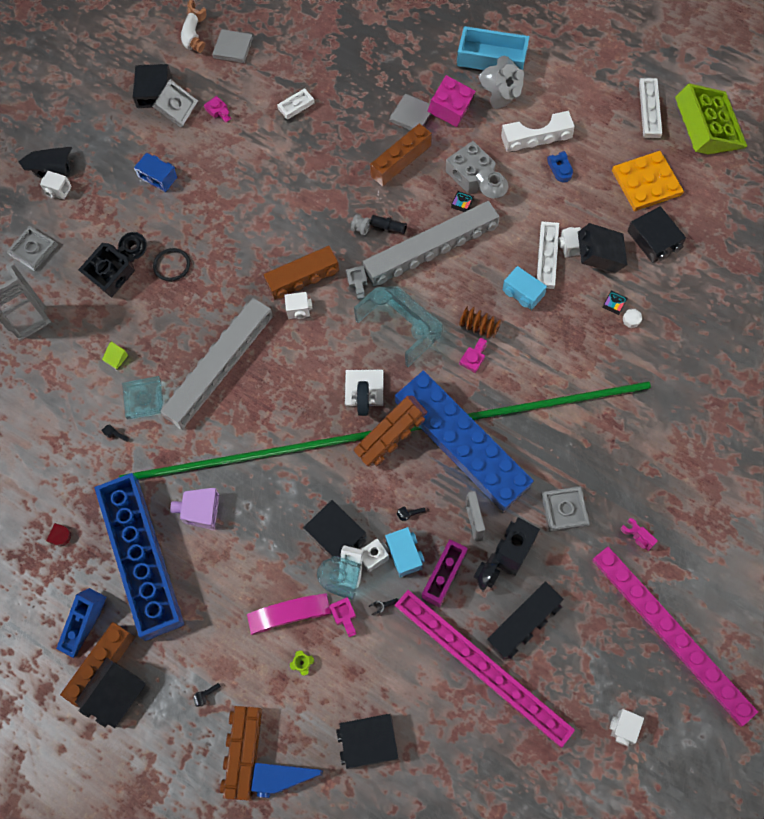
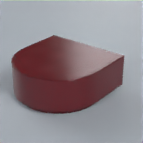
M54 523L46 542L56 546H64L69 543L71 532L65 526Z

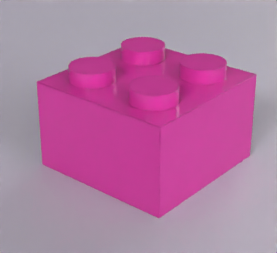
M446 75L432 97L427 112L457 127L469 108L476 91Z

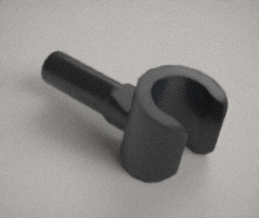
M106 425L101 430L108 438L114 434L126 442L129 440L127 436L116 431L111 425Z
M404 506L398 509L397 516L401 521H406L411 516L424 513L426 510L423 507L408 512Z
M398 598L387 602H373L369 607L374 605L377 611L372 613V615L375 616L383 612L384 608L396 604Z
M217 683L205 691L195 693L193 696L195 706L199 707L206 704L205 696L221 687L220 684Z

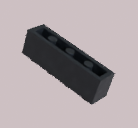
M545 581L487 638L485 643L503 661L507 657L511 660L519 651L517 647L521 643L526 645L533 637L531 633L536 628L541 630L548 622L546 618L551 613L556 615L561 610L562 606L560 604L564 599Z

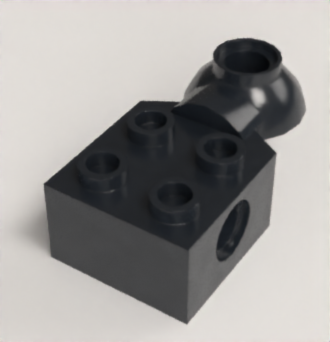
M129 232L119 240L118 249L109 243H101L78 270L112 298L135 272L133 261L142 257L146 252V239L138 232ZM133 245H137L135 249L131 250Z
M519 517L515 523L513 521L510 522L504 535L506 539L500 540L495 553L490 555L487 563L481 562L473 577L477 579L478 586L483 592L487 586L492 588L501 572L497 567L516 576L540 531L539 528Z

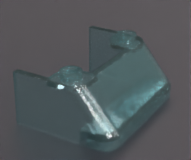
M397 286L377 287L354 307L355 320L359 323L378 305L386 303L413 325L411 333L417 340L405 352V365L409 367L441 337L443 326L441 322Z

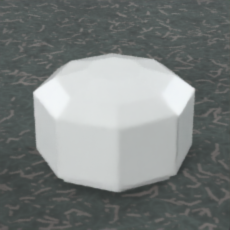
M636 309L627 310L623 316L624 325L629 328L638 327L642 321L641 312Z

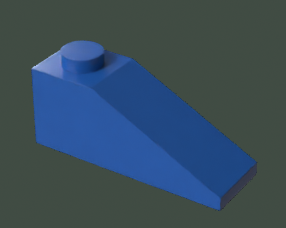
M91 588L76 594L56 649L72 658L76 657L101 614L106 596Z
M255 763L251 791L257 792V797L270 798V793L277 794L322 775L323 770Z

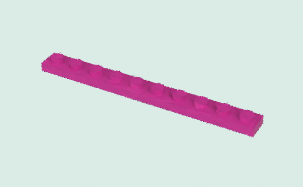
M608 546L592 559L594 564L740 727L744 726L758 713L754 706Z
M409 590L405 592L395 604V607L555 744L560 748L564 746L575 731L570 725Z

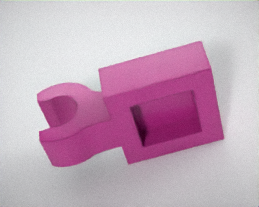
M217 96L204 104L205 110L214 118L220 116L225 122L231 119L228 115L227 105Z
M480 338L474 349L469 347L461 358L459 365L476 373L485 359V355L482 352L487 346V341Z
M633 518L627 521L631 524V529L626 528L624 525L620 528L624 534L634 535L633 538L636 539L637 545L647 551L658 542L643 526L640 527Z
M346 597L329 605L337 626L344 624L349 638L356 635L357 633L351 621L356 618L349 598Z

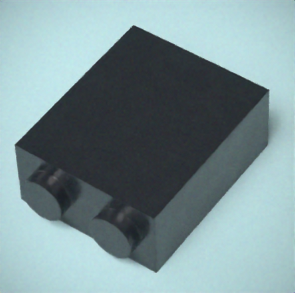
M168 64L135 65L133 100L137 108H154L153 105L169 80H172Z
M661 206L631 221L627 231L652 263L657 260H664L672 252L677 253L680 251L686 240L685 235Z
M591 223L578 231L581 264L613 273L628 265L623 233Z
M333 500L303 527L305 533L337 565L340 564L343 546L359 549L365 544L367 538L366 532Z
M106 657L75 703L80 707L78 711L89 718L93 715L97 718L95 721L106 728L107 725L116 728L146 683L135 674Z
M391 713L339 723L340 729H336L338 743L342 742L343 745L340 759L341 764L346 765V769L399 760Z

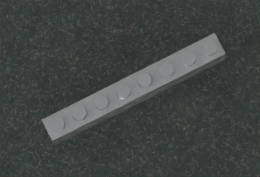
M486 201L364 260L365 273L373 286L384 284L390 278L398 277L409 269H415L419 264L425 261L429 262L436 256L445 254L456 246H462L467 241L476 239L487 231H493L498 226L499 215L491 203Z
M254 298L244 305L242 312L233 318L231 325L221 333L219 340L211 345L206 356L198 361L197 367L193 372L188 373L184 383L178 386L170 400L163 404L160 412L165 419L183 430L273 318L271 308Z

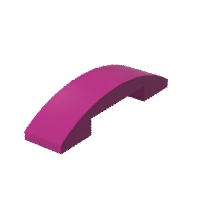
M327 593L274 604L247 614L251 635L272 630L271 628L308 618L314 619L332 613Z

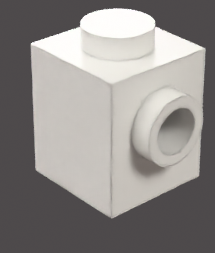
M47 171L40 183L48 197H56L62 200L66 198L72 187L66 176Z
M569 227L562 230L561 237L558 238V244L563 249L564 257L580 255L578 240L580 227Z
M306 292L285 295L288 319L310 317L309 310L313 309L311 298L308 299Z
M378 539L361 549L363 550L362 563L369 573L389 560V548L384 542L380 543Z
M625 709L619 710L617 717L614 716L610 724L611 736L616 738L615 741L624 746L636 744L644 718Z

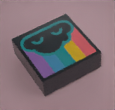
M457 191L451 208L462 212L468 211L474 196Z
M611 290L602 308L620 315L628 298Z

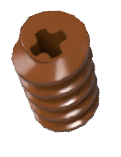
M467 306L460 318L459 326L464 327L466 325L467 330L473 327L474 333L480 330V336L486 334L487 339H491L492 336L494 338L500 328L502 319L495 322V316H492L489 320L488 313L482 317L481 310L474 313L475 307L468 310Z

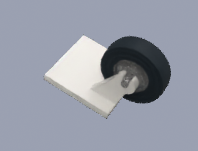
M346 370L345 406H357L358 416H368L369 406H383V370Z

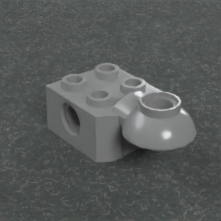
M474 141L446 159V173L468 194L476 193L480 190L486 197L494 199L500 198L507 193L509 188L508 181L499 172H495L496 162Z

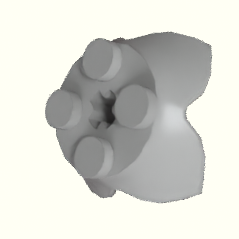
M507 56L499 57L496 66H489L478 76L482 86L492 93L490 101L494 109L505 107L514 98L521 95L524 71L519 69Z

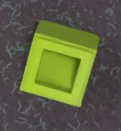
M110 342L102 360L117 370L128 357V354L124 349Z

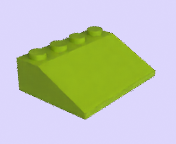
M689 83L675 96L695 152L714 154L745 149L747 147L725 91Z

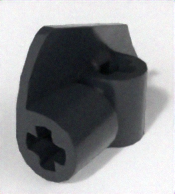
M72 147L32 151L18 162L24 170L32 171L39 178L45 177L47 171L69 176L71 168L68 156Z

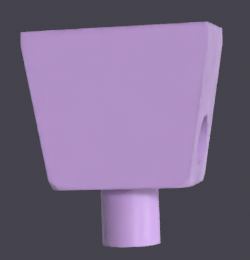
M216 488L185 491L182 502H171V513H180V519L185 524L215 530L219 493Z

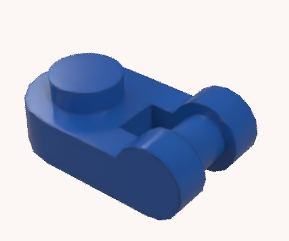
M560 152L556 156H548L547 161L555 178L563 183L570 181L573 169L568 161L566 152Z

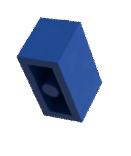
M148 153L134 167L138 178L164 192L178 178L175 167L172 164L165 163L157 156H152Z

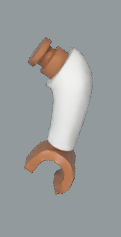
M193 0L188 1L187 17L182 27L181 41L188 50L194 49L201 53L205 48V42L198 38L196 26L198 22L206 18V9L195 10V1Z

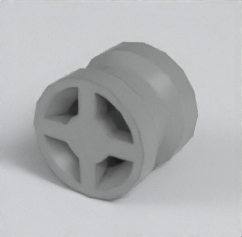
M356 214L351 224V231H359L360 234L365 236L369 230L371 219L367 217L362 218L361 215Z

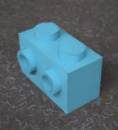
M517 266L504 280L502 290L507 296L518 300L523 307H528L532 310L545 296L547 286Z
M407 527L385 535L386 543L399 578L422 570V563L425 560L421 550L417 552L415 544L418 542L414 532L410 533Z

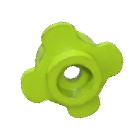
M299 650L295 653L293 662L290 663L291 670L299 671L301 675L305 676L309 673L308 669L314 663L313 656H307L303 651Z

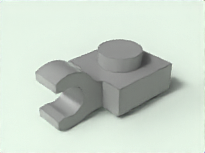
M364 266L346 269L349 287H355L358 300L364 299L363 285H368Z

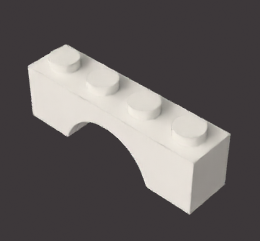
M569 111L552 114L550 123L541 129H530L523 126L520 122L502 125L501 137L506 152L518 151L537 145L568 140L573 137L575 126Z

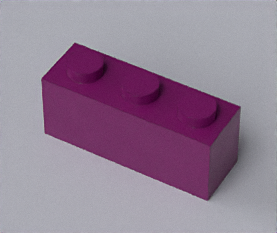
M449 539L422 592L423 600L439 608L441 607L467 555V547Z

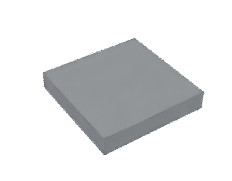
M221 29L212 53L213 58L244 63L253 40V35Z
M169 80L153 107L181 128L198 100L172 80Z
M405 94L390 116V122L408 130H412L419 123L425 126L432 115L430 112H427L430 104Z
M29 226L6 252L35 271L57 247V243Z
M581 486L541 493L549 532L590 525Z
M468 492L466 509L474 540L481 541L484 537L485 527L476 492Z

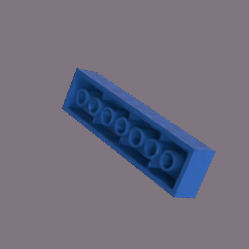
M424 370L395 395V403L397 405L406 396L412 395L418 400L420 405L427 411V414L424 416L425 421L419 427L502 512L507 510L532 486L534 480Z
M133 473L94 487L139 638L147 641L185 626L139 480Z

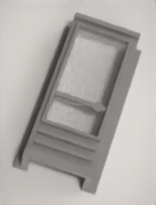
M13 262L6 265V268L13 279L0 286V322L21 341L49 324L51 320L44 311L47 309Z

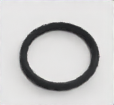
M178 248L163 250L156 256L153 262L154 273L164 281L179 280L187 274L190 268L189 256ZM168 252L181 253L187 261L184 272L173 278L164 277L157 270L159 258Z

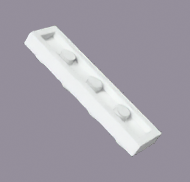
M640 78L639 90L643 138H661L662 125L657 78Z
M541 221L537 280L545 284L547 289H554L559 223Z

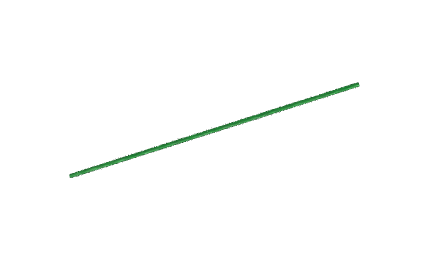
M648 381L468 413V415L473 420L647 390L651 389V385ZM414 426L410 431H416V430H422V429H421L419 426H418V427ZM371 431L157 468L133 474L140 480L360 441Z

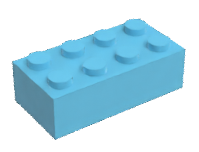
M464 26L458 48L457 66L485 70L489 66H496L499 57L507 56L519 69L523 70L530 36Z

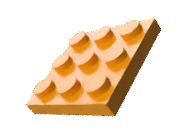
M661 151L615 165L612 168V172L634 212L681 196L684 192Z

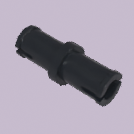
M373 214L370 220L371 226L383 228L387 232L394 231L404 235L407 229L406 223L394 221L390 217L384 218Z

